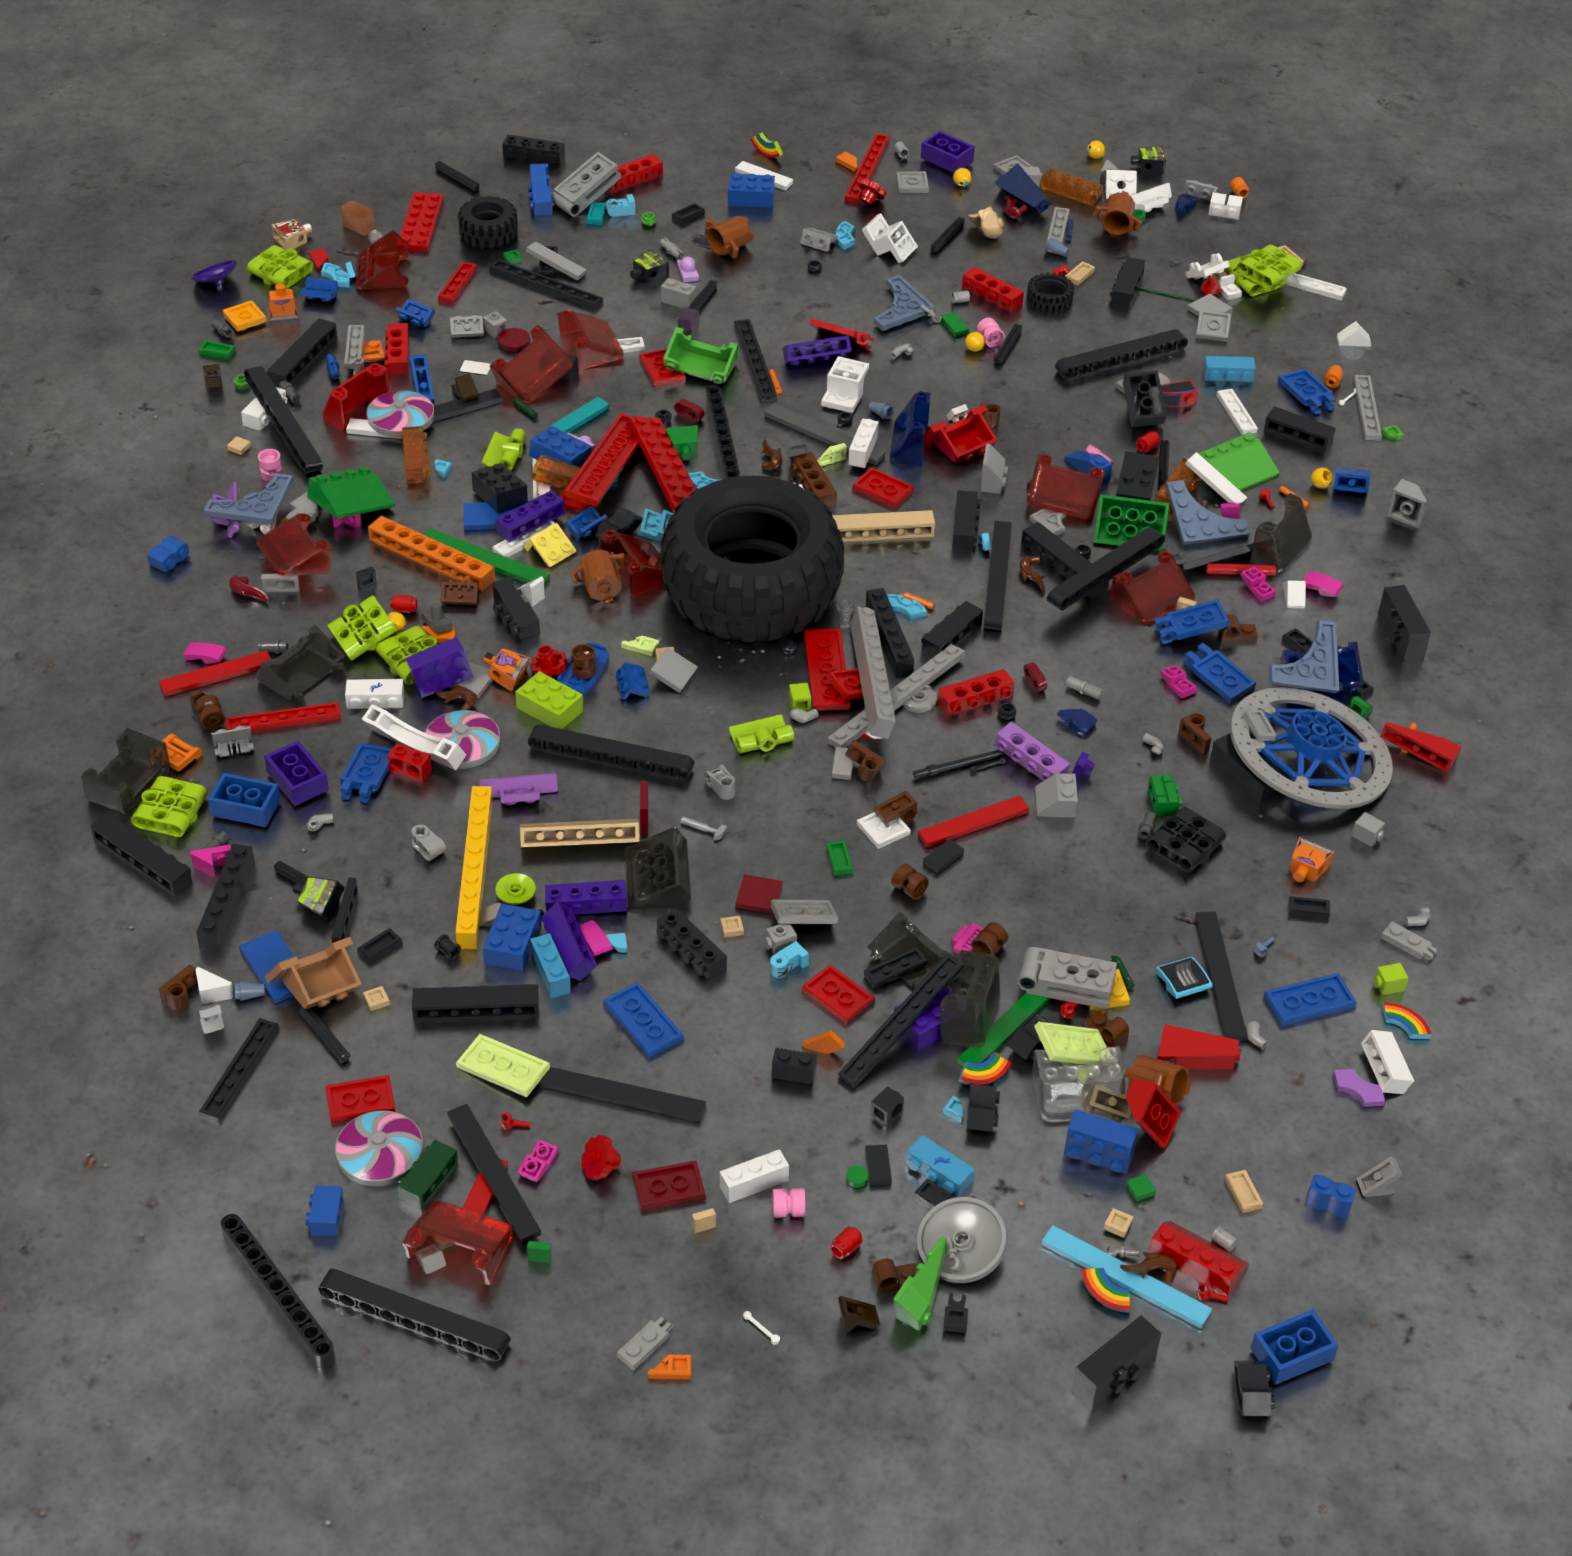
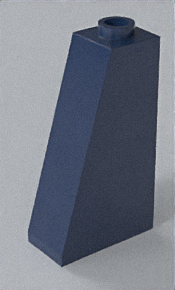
M1019 163L995 182L1002 192L1039 214L1047 210L1051 205L1047 197Z

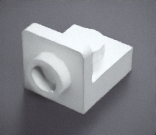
M1233 274L1220 278L1219 284L1221 286L1219 288L1222 289L1220 293L1227 300L1242 296V291L1234 284L1235 276Z

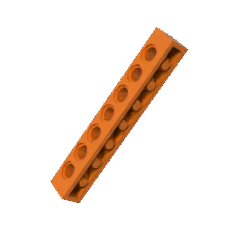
M380 516L368 526L370 541L459 582L474 581L478 583L479 591L481 592L495 581V570L490 564L390 519Z

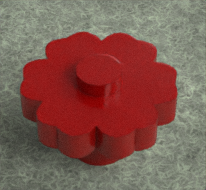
M861 178L858 186L863 190L860 198L863 203L871 205L876 198L884 200L887 195L885 189L873 181Z
M543 645L538 648V653L532 659L533 663L530 664L533 675L540 671L549 677H553V675H560L566 670L568 660L564 652L559 653L558 650H554L550 645Z
M597 1135L596 1138L591 1137L585 1144V1152L581 1157V1166L585 1169V1176L589 1179L600 1180V1178H606L621 1163L620 1154L611 1146L612 1140L607 1136Z

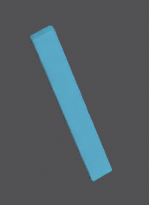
M1052 1225L1042 1240V1246L1086 1269L1104 1268L1106 1276L1112 1283L1120 1287L1129 1288L1131 1293L1202 1329L1212 1313V1308L1147 1274L1144 1278H1141L1140 1273L1123 1271L1120 1265L1128 1264Z

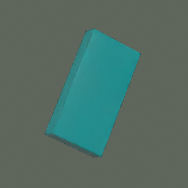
M591 203L587 224L602 225L606 203Z

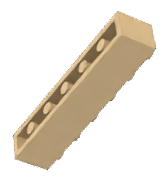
M932 510L832 515L837 523L843 542L934 537L935 520Z
M638 819L520 824L521 847L639 842Z

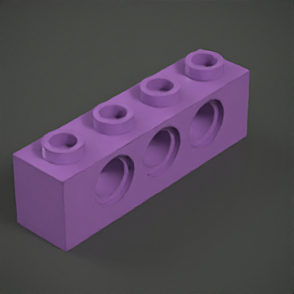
M1010 722L997 733L994 746L1042 781L1056 773L1068 774L1069 762L1013 722Z

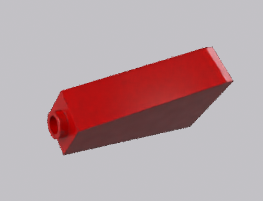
M1164 1024L1157 1059L1166 1061L1174 1058L1178 1065L1185 1066L1188 1070L1233 1069L1235 1061H1240L1242 1049H1238L1239 1040Z

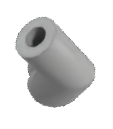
M908 343L896 347L890 353V357L896 359L903 352L909 355L913 348Z
M795 708L790 711V717L800 723H806L819 716L816 709L806 712Z
M1148 733L1144 735L1142 741L1153 746L1151 749L1152 753L1160 755L1161 751L1164 750L1161 740Z
M333 813L314 815L308 821L307 828L310 831H317L323 824L334 823Z
M1422 906L1417 916L1405 918L1406 926L1425 925L1431 918V909L1427 906Z
M1250 1021L1246 1025L1247 1039L1260 1049H1264L1268 1041L1259 1035L1260 1024L1256 1021Z

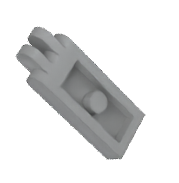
M1393 921L1382 932L1381 939L1418 959L1424 958L1430 961L1437 953V949L1432 946L1430 941Z
M660 1317L656 1322L651 1320L617 1352V1358L632 1370H635L669 1338V1331L672 1329L673 1324L670 1322L666 1323L664 1317Z

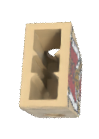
M295 219L272 224L273 238L284 249H295L307 243L306 234L311 233L312 228L309 223L301 225Z

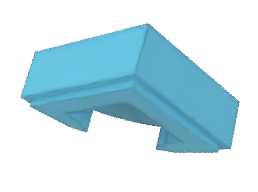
M347 262L345 265L349 278L356 277L353 263Z
M438 459L434 462L436 473L445 478L452 468V464Z
M989 533L979 535V543L983 545L982 550H991Z
M625 933L606 935L612 948L616 949L617 952L627 953Z
M953 1095L944 1107L943 1115L962 1123L964 1108L961 1101Z

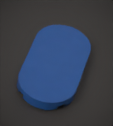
M587 643V645H591L595 649L596 673L593 677L589 679L576 678L572 673V657L570 656L566 670L558 675L557 681L583 695L590 692L609 663L607 649L598 643Z

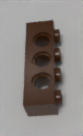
M809 452L793 456L791 470L793 474H796L798 483L802 484L804 489L817 495L819 501L826 504L829 508L835 507L837 492L814 454Z

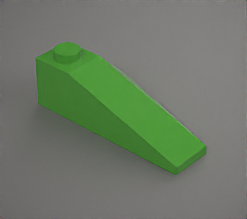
M944 1236L928 1252L926 1263L920 1262L916 1267L914 1278L909 1276L893 1299L896 1318L920 1331L923 1324L926 1326L932 1317L931 1311L946 1254L945 1251L947 1250L946 1237Z

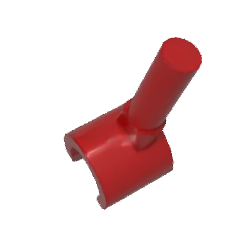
M1260 489L1259 499H1266L1270 508L1274 509L1275 506L1270 498V489Z
M508 1112L501 1114L502 1120L500 1124L505 1130L511 1129L513 1126H531V1122L512 1119L511 1114Z
M1207 1283L1198 1284L1199 1291H1197V1297L1199 1300L1206 1301L1209 1298L1228 1302L1229 1297L1210 1291Z

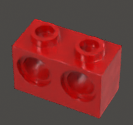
M396 743L387 755L389 771L423 783L432 771L431 755Z

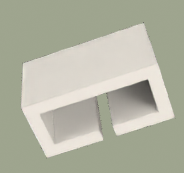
M1213 192L1209 215L1239 220L1243 197L1229 195L1228 203L1224 205L1226 194Z

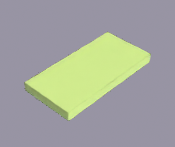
M1038 1022L1034 1026L1050 1061L1111 1067L1114 1064L1098 1029Z
M482 1034L477 1036L456 1062L457 1068L525 1097L531 1093L550 1069L549 1062Z

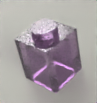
M683 308L678 317V327L683 328L684 333L694 334L699 324V310Z

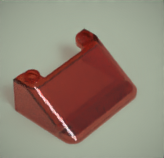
M394 230L359 253L356 272V287L359 290L403 288L408 284V277L402 275L399 269L400 260H405L409 256L410 246Z
M570 310L557 313L561 335L580 331L583 336L575 342L580 370L615 361L623 357V349L607 321Z
M536 325L530 333L534 341L510 362L507 363L504 359L500 358L490 365L496 382L524 403L533 402L569 371L573 365L572 360L539 325Z
M1038 454L1027 497L1028 504L1083 519H1092L1096 510L1105 470L1093 467L1090 473L1086 474L1051 465V456Z
M300 513L257 539L258 547L276 573L284 576L329 574L333 548L326 540L319 539L317 542H314L307 532L308 524L311 522V517L308 514Z
M613 530L598 534L599 550L602 549L611 554V552L615 553L625 549L634 560L627 568L630 575V594L632 596L664 585L660 567V553L649 540Z
M1166 549L1158 553V561L1161 564L1135 578L1129 572H1122L1113 576L1110 598L1143 624L1155 623L1154 619L1167 616V613L1176 611L1177 602L1180 597L1192 601L1195 599V593L1177 561Z
M437 1201L432 1203L408 1230L402 1244L406 1258L409 1259L412 1258L416 1247L421 1246L425 1242L428 1235L475 1250L472 1256V1263L476 1269L483 1272L485 1284L490 1285L513 1232L512 1227L507 1222L443 1201Z

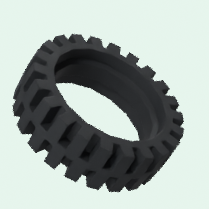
M1049 272L1046 275L1040 273V276L1037 274L1028 282L1027 299L1031 305H1036L1038 309L1042 307V310L1048 309V311H1052V309L1058 311V308L1063 310L1064 307L1067 308L1071 305L1073 301L1074 284L1066 276L1062 277L1061 274L1057 276L1056 273L1050 275ZM1041 288H1055L1064 293L1057 296H1048L1037 290Z

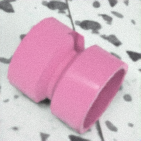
M984 318L978 323L977 332L983 335L987 346L993 348L1003 342L1005 338L1004 332L993 318Z
M266 449L258 454L260 476L263 480L270 482L276 473L283 474L279 451Z
M792 1188L790 1192H787L786 1189H773L774 1218H786L788 1214H791L792 1217H805L804 1188Z

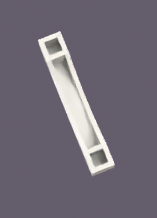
M373 704L362 718V721L370 730L399 744L430 754L431 759L454 770H457L466 756L458 744L443 737H434L421 732Z

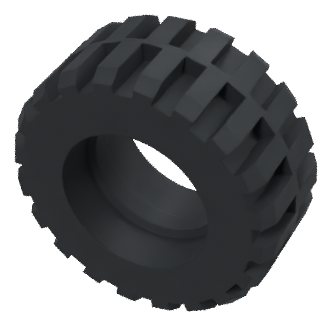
M497 196L473 198L465 202L458 212L461 238L473 247H480V249L500 248L502 245L512 242L518 233L517 210L511 202L504 198L501 199Z

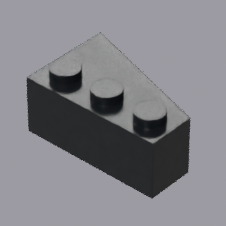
M511 575L493 582V610L497 615L499 614L503 623L510 627L513 635H516L522 641L539 634V619L529 602L525 603L520 596L523 594L521 589L517 590L515 588L513 576Z

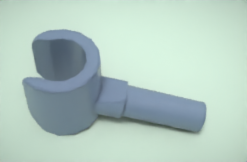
M1270 937L1263 943L1258 941L1254 952L1259 957L1265 956L1269 951L1267 946L1275 941V938Z

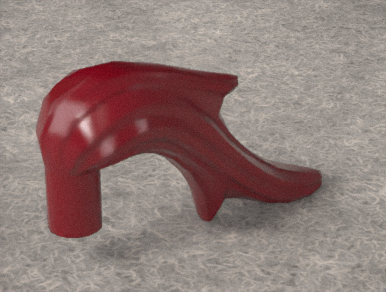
M1008 196L1004 197L1007 206L1002 208V211L1014 220L1019 219L1022 213L1028 209L1026 205L1017 208L1015 207L1017 200H1012Z
M234 575L230 578L229 587L233 592L268 602V597L262 590L248 585V577Z

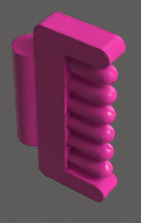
M975 923L970 927L963 925L951 940V944L954 945L953 952L967 959L971 951H973L971 941L984 928Z

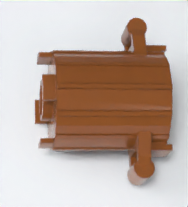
M1125 191L1110 195L1106 205L1102 207L1096 206L1093 217L1102 222L1105 231L1111 235H1122L1127 233V231L1138 232L1142 221L1134 216L1135 202L1133 198Z
M738 215L718 224L711 219H707L704 235H707L709 246L713 252L718 255L728 254L732 258H737L739 247L748 244L754 238V234H751L747 223L749 219L746 216L741 217Z
M602 549L594 550L584 555L578 567L570 571V575L574 583L585 582L591 599L605 600V603L614 600L613 597L617 596L622 588L618 570L625 567L627 561L623 553L613 554L611 552L610 554V552Z
M1136 1055L1138 1058L1133 1063L1132 1068L1127 1067L1125 1077L1129 1078V1086L1134 1078L1156 1083L1176 1106L1181 1103L1185 1095H1189L1191 1083L1188 1082L1189 1074L1185 1066L1146 1055Z

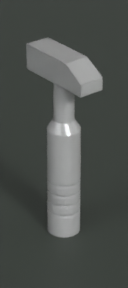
M685 816L681 819V824L704 832L714 833L713 840L715 841L720 840L727 831V826L723 824L717 830L709 827L708 824Z

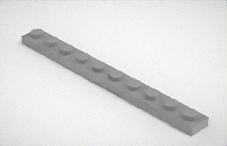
M950 644L892 688L890 694L893 710L895 711L912 698V695H916L919 690L925 688L926 685H929L965 657V650ZM866 709L827 738L828 744L834 747L846 748L853 740H857L869 730Z

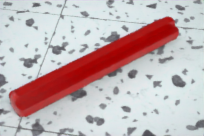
M1208 563L1206 565V573L1240 575L1242 571L1255 566L1266 576H1275L1276 566Z

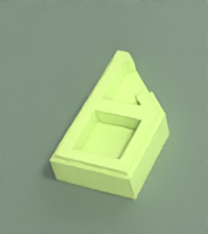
M842 443L829 447L817 460L820 466L846 460V444Z
M646 636L636 637V640L629 642L626 640L621 642V648L653 656L655 648L659 646V640Z

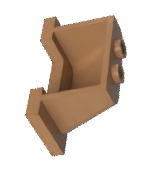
M350 937L334 942L326 950L298 960L296 956L279 962L264 976L268 984L281 979L304 1009L317 1005L319 1008L324 1007L330 1003V1000L335 998L337 1001L342 1000L348 996V993L362 985L347 953V950L353 945Z

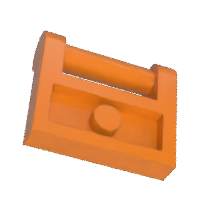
M381 340L364 342L362 355L364 362L373 360L385 361Z
M173 733L169 734L150 750L151 757L178 772L194 759H199L203 753L202 749L187 744Z

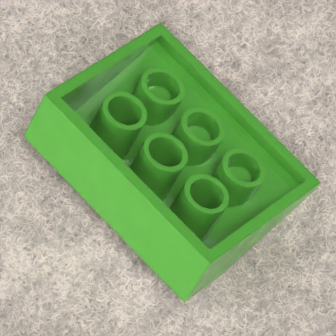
M1250 432L1198 453L1240 491L1274 478L1280 473L1261 441Z

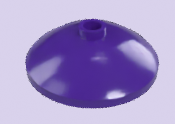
M229 260L212 265L191 275V279L203 284H221L224 282L223 279L232 273L237 262L236 260Z

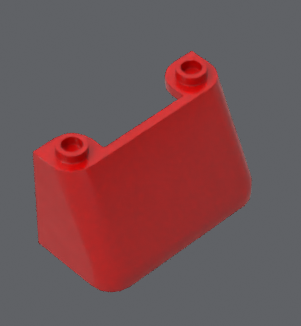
M377 363L371 364L334 388L322 412L323 420L342 432L346 431L349 413L364 403H371L378 396L390 392L387 368Z

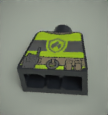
M1162 146L1140 148L1138 156L1130 157V164L1139 165L1141 172L1165 174L1166 158Z
M649 249L634 259L633 270L630 271V276L634 280L641 278L647 283L669 276V262Z
M310 876L304 885L300 883L294 885L293 894L299 896L297 902L302 907L329 922L345 887L337 880Z

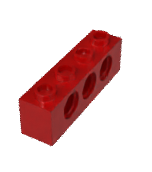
M651 154L618 166L619 169L617 171L621 173L622 178L612 185L609 190L614 193L663 175V162L657 156Z
M973 267L963 274L962 288L1010 313L1023 305L1024 291L977 267Z
M408 323L388 324V330H385V367L389 372V376L409 375Z
M1005 669L938 688L937 702L947 716L1012 697L1015 682Z

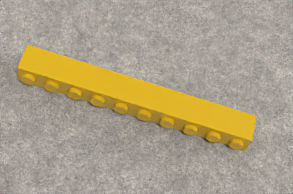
M472 786L456 924V943L461 946V949H478L493 806L492 786Z

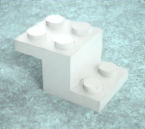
M881 213L876 215L862 229L877 256L891 250L898 263L903 262L918 247L903 221L889 226Z
M838 356L828 373L827 392L821 401V406L853 413L863 395L864 377L869 370V363Z

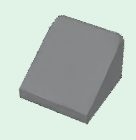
M501 903L481 909L480 926L492 927Z
M435 1244L414 1253L426 1274L446 1266L443 1252Z

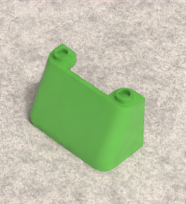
M676 327L663 358L666 368L670 371L675 370L707 379L716 384L725 383L737 362L738 344L730 342L728 347L725 344H722L721 348L692 340V335L687 337L683 333V328Z

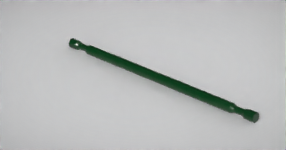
M1137 288L1138 290L1165 295L1191 302L1196 301L1191 298L1151 290L1147 288Z

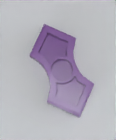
M1355 1069L1334 1070L1333 1077L1338 1092L1353 1095L1360 1101L1362 1107L1384 1106L1385 1099L1379 1084L1366 1082L1359 1077Z

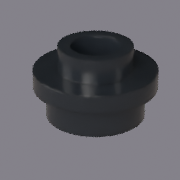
M662 409L655 413V417L660 418L664 425L670 422L672 414Z
M1002 703L998 708V715L1003 719H1012L1016 716V708L1012 703Z

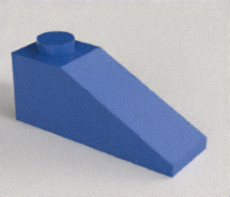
M426 354L410 356V370L415 392L426 396L430 401H434Z
M1075 451L1065 456L1064 459L1094 484L1100 485L1110 480L1112 463L1102 455Z

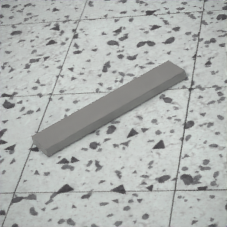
M1354 375L1353 381L1364 440L1381 441L1382 434L1371 376Z

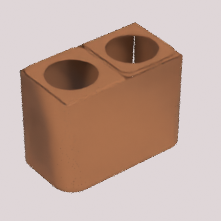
M349 201L341 206L342 224L344 227L363 236L375 230L372 209L355 201Z

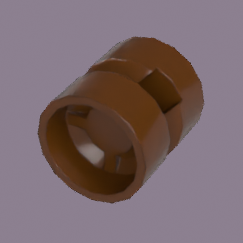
M587 644L575 646L571 651L572 673L576 678L589 679L596 673L595 649Z
M204 695L196 701L195 708L204 729L216 730L223 726L226 719L219 699L216 696Z
M905 863L895 871L891 883L899 890L904 891L907 896L916 900L925 893L929 885V879L919 872L916 873L913 867Z
M990 922L971 941V947L978 957L990 960L1008 941L1009 936L1000 924Z

